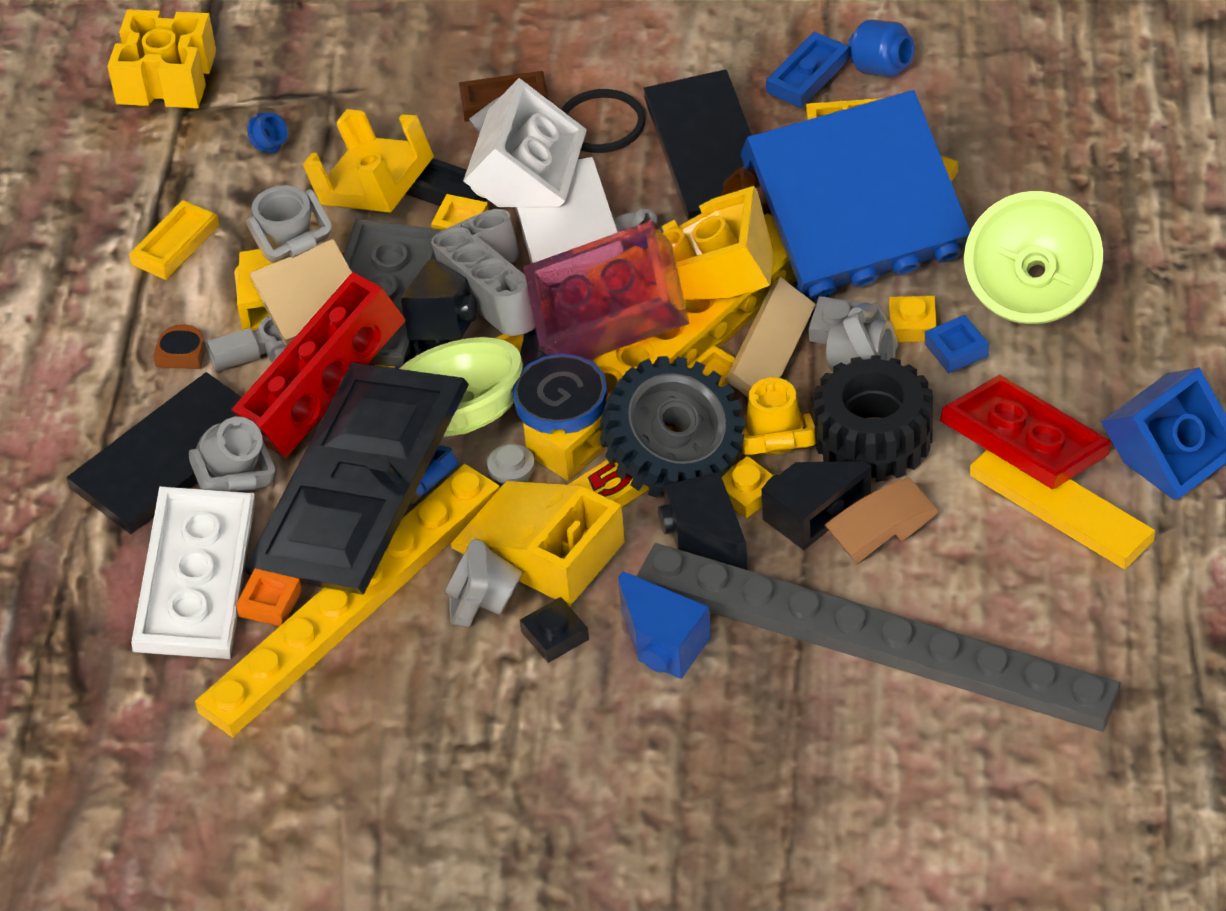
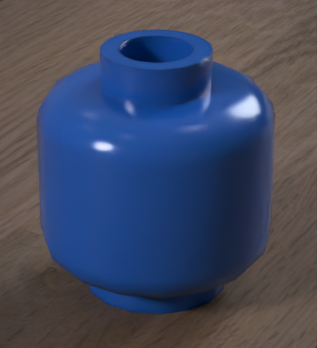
M865 20L857 27L848 42L850 56L855 68L863 74L882 77H895L899 75L912 62L915 50L914 40L909 35L906 27L894 21Z

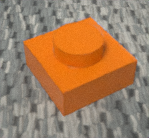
M255 568L236 603L238 617L275 626L282 625L288 619L302 592L300 579Z

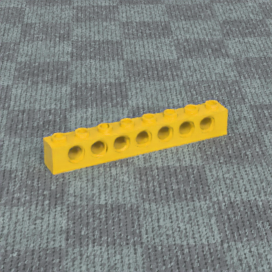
M766 213L764 215L774 253L770 286L761 288L753 293H744L731 298L670 300L657 304L650 315L635 328L627 330L613 347L592 361L605 376L608 393L606 402L619 379H622L625 372L631 367L636 369L640 362L650 359L653 364L657 357L668 356L670 364L674 362L677 356L687 358L688 366L712 344L718 348L722 347L756 317L772 283L781 277L790 285L796 281L775 222L770 214ZM602 415L592 425L578 432L565 434L564 429H552L553 434L542 433L523 423L526 448L532 452L535 461L569 482L607 448H602L600 441L603 431L599 430Z

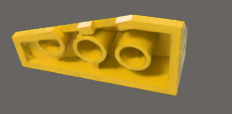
M755 186L713 198L699 206L702 213L681 225H678L674 219L661 226L663 233L646 244L642 245L640 242L633 241L587 266L581 294L584 303L722 299L744 293H753L761 288L770 286L774 253L759 194Z

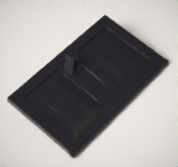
M352 362L254 548L244 571L251 575L256 568L299 578L302 584L364 595L409 504L415 503L419 498L416 490L469 386L468 382L462 377Z

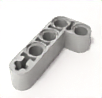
M492 209L479 213L440 231L432 238L431 243L436 260L467 278L469 294H473L476 299L477 312L505 335L515 336L530 332L537 327L540 318L530 281L526 275L511 264L520 257V249L508 211Z

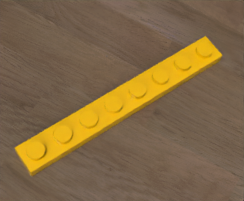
M463 464L402 518L364 595L329 588L321 589L195 700L198 714L232 738L237 735L445 549L500 489V485L470 466Z

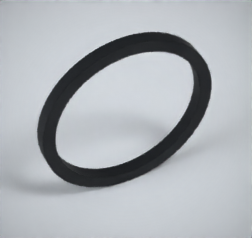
M595 89L583 92L571 98L561 109L568 115L575 106L587 100L613 98L627 103L637 113V124L626 137L606 144L583 142L581 151L590 153L613 152L630 145L640 136L645 124L644 111L640 103L631 95L613 89Z

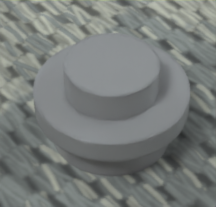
M502 445L493 450L487 459L488 472L500 486L506 481L528 482L535 468L534 456L528 448L522 445Z

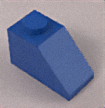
M622 571L618 577L620 606L638 661L644 663L653 671L666 672L682 679L711 638L709 607Z

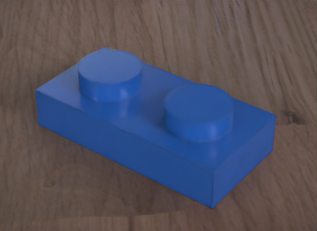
M814 31L766 79V93L802 109L850 60V47Z

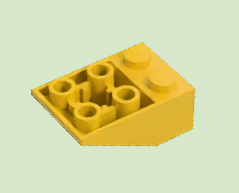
M506 481L451 542V548L465 554L469 543L476 538L488 544L487 547L523 572L519 582L555 600L561 597L568 606H571L625 543L622 505L581 485Z

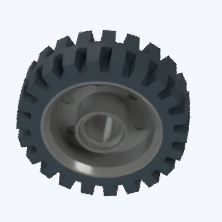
M668 356L657 357L653 364L650 359L640 362L636 369L631 367L626 371L610 393L600 420L599 430H603L600 437L602 448L608 447L605 457L611 465L616 462L619 464L616 473L622 480L628 475L633 477L630 486L639 491L644 484L649 486L648 495L658 498L661 492L664 491V485L716 472H720L722 477L736 460L745 435L742 434L745 428V418L739 417L742 406L739 399L731 401L734 390L729 384L723 387L718 385L721 379L718 373L713 370L708 377L702 374L705 368L704 364L696 361L692 368H688L687 358L678 356L672 364L669 363ZM664 423L674 425L680 432L671 431Z

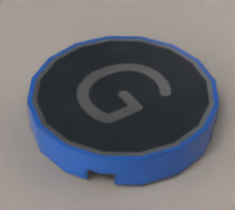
M569 354L544 356L528 364L522 370L520 377L513 386L516 414L527 426L539 432L553 434L552 429H564L565 434L578 432L592 425L603 414L608 394L605 376L597 365L581 356Z

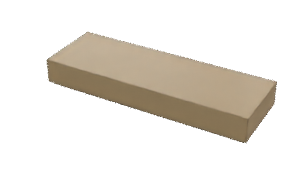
M781 277L772 283L725 381L749 397V391L757 381L767 377L781 378L816 304Z

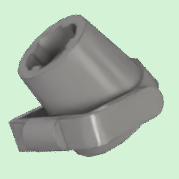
M290 185L271 187L258 194L252 202V216L246 218V224L264 257L270 262H277L290 256L294 258L317 247L318 242L328 238L332 227L314 192L311 189L304 192L300 188ZM311 212H313L321 227L310 232Z
M861 303L850 310L848 317L843 320V324H834L831 327L826 345V360L830 370H833V367L841 362L846 365L850 364V359L855 357H861L862 360L871 359V355L881 356V360H889L891 357L895 358V351L899 343L895 336L894 326L888 321L879 303Z
M235 416L226 419L222 423L213 425L201 436L196 449L189 450L190 464L202 490L242 492L268 487L273 484L275 466L262 440L260 429L253 421L245 417ZM258 461L262 471L253 472Z
M476 538L469 543L445 590V594L449 596L451 625L469 627L479 607L500 615L523 574L521 570L487 547L488 544Z

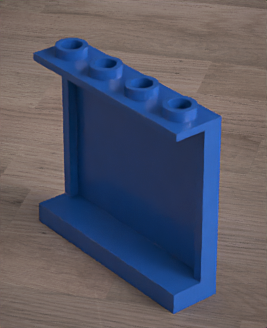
M915 90L746 138L740 154L746 171L750 169L755 170L798 283L796 289L806 297L810 296L811 300H818L819 296L827 297L837 290L836 288L852 283L855 288L863 287L876 281L879 275L894 271L895 275L907 274L920 267V263L936 259L937 263H944L962 254L970 228Z

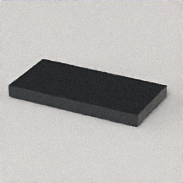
M727 69L643 87L644 99L687 220L702 213L699 208L700 205L721 196L724 189V181L736 169L744 166L740 154L746 138L752 136Z
M203 373L68 475L69 488L131 535L154 517L160 486L190 489L198 483L190 464L189 450L196 449L201 436L210 427L235 417L236 415L231 409L242 397L209 373Z

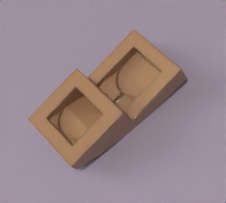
M908 477L869 494L826 523L825 526L855 563L858 564L893 535L900 542H903L939 512Z

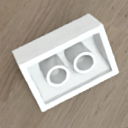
M518 78L488 109L463 181L478 196L488 199L497 207H560L566 200L587 129Z

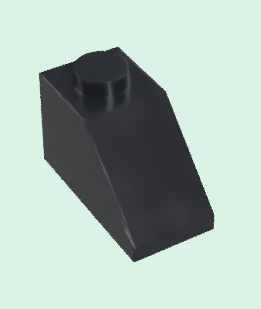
M437 260L426 262L401 297L408 340L461 339L470 324L476 319V299L473 294H469L467 278Z
M865 461L795 462L781 474L773 475L764 487L761 488L763 520L802 550H805L829 531L825 526L826 523L854 503L871 494V466Z
M720 472L664 485L665 505L658 506L659 519L664 534L672 533L677 548L748 570L746 540Z

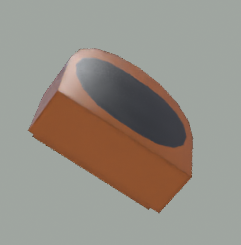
M187 324L167 328L161 333L153 357L156 367L201 369L205 354L203 335L199 329Z

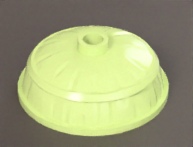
M1021 192L996 202L975 222L965 246V272L975 296L994 314L1003 319L1021 324L1048 323L1074 312L1090 297L1096 288L1103 267L1102 241L1092 218L1072 200L1051 192ZM1035 265L1045 268L1044 274L1040 277H1032L1028 272Z
M478 337L456 340L431 348L412 358L399 369L462 377L468 382L469 386L443 436L445 437L470 433L490 424L506 413L514 403L513 386L520 377L523 362L520 352L511 343L496 338Z

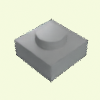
M819 296L809 326V341L827 344L831 327L834 324H843V320L848 317L850 310L861 303Z

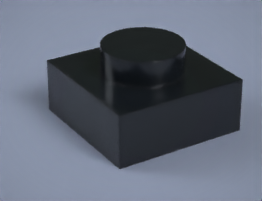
M561 597L520 619L522 634L547 663L589 640L588 627Z

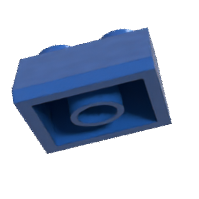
M1200 367L1165 374L1101 421L1122 461L1173 500L1181 498L1226 464V414Z

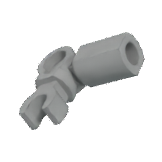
M270 316L265 317L260 322L257 330L252 331L250 327L206 342L209 358L216 373L258 360L262 354L268 356L273 363L286 348Z

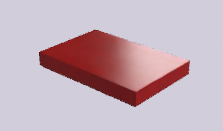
M997 375L944 406L939 420L1052 490L1108 456L1112 443L1106 437L1002 375Z

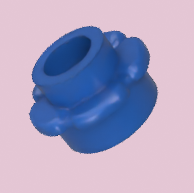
M258 113L256 117H252L247 125L248 138L251 144L261 152L276 153L287 140V126L284 120L275 113Z

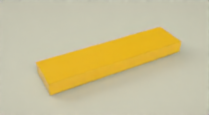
M988 450L970 465L971 477L1124 570L1154 542L1155 530L1071 479L1052 490Z

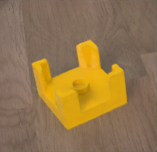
M346 109L337 121V127L348 149L328 175L318 153L312 152L302 164L320 204L391 213L434 157L418 116L401 114L399 117L408 140L404 141L376 138L365 112L362 110Z

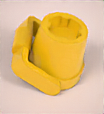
M767 377L753 384L749 391L747 413L744 416L745 428L742 434L745 435L740 448L743 454L763 453L766 455H779L792 449L810 447L816 444L815 426L810 413L801 414L796 391L790 382L779 377Z

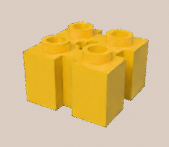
M127 9L119 31L122 44L115 43L107 66L116 104L149 106L154 99H164L165 107L199 108L206 86L204 74H210L216 55L209 13L176 12L174 19L161 18L160 11Z

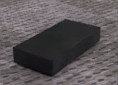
M434 158L406 192V195L441 206L446 194L483 202L488 200L478 196L463 181L467 169Z

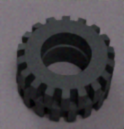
M871 355V359L862 360L861 357H855L850 359V364L846 365L841 362L835 365L833 373H825L822 376L820 386H816L814 392L815 447L818 454H823V461H865L871 466V478H876V482L886 481V476L893 475L895 478L906 475V468L913 470L921 464V457H927L933 437L932 389H928V381L924 375L917 376V369L910 364L902 366L899 359L891 357L889 360H881V356Z

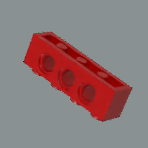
M352 272L231 410L237 417H245L253 421L259 427L266 447L286 459L325 414L350 364L357 362L368 365L406 319L383 288Z

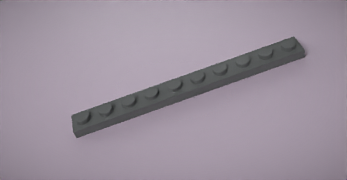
M654 543L637 574V577L708 606L711 613L1104 732L1120 695L1121 682L659 543Z

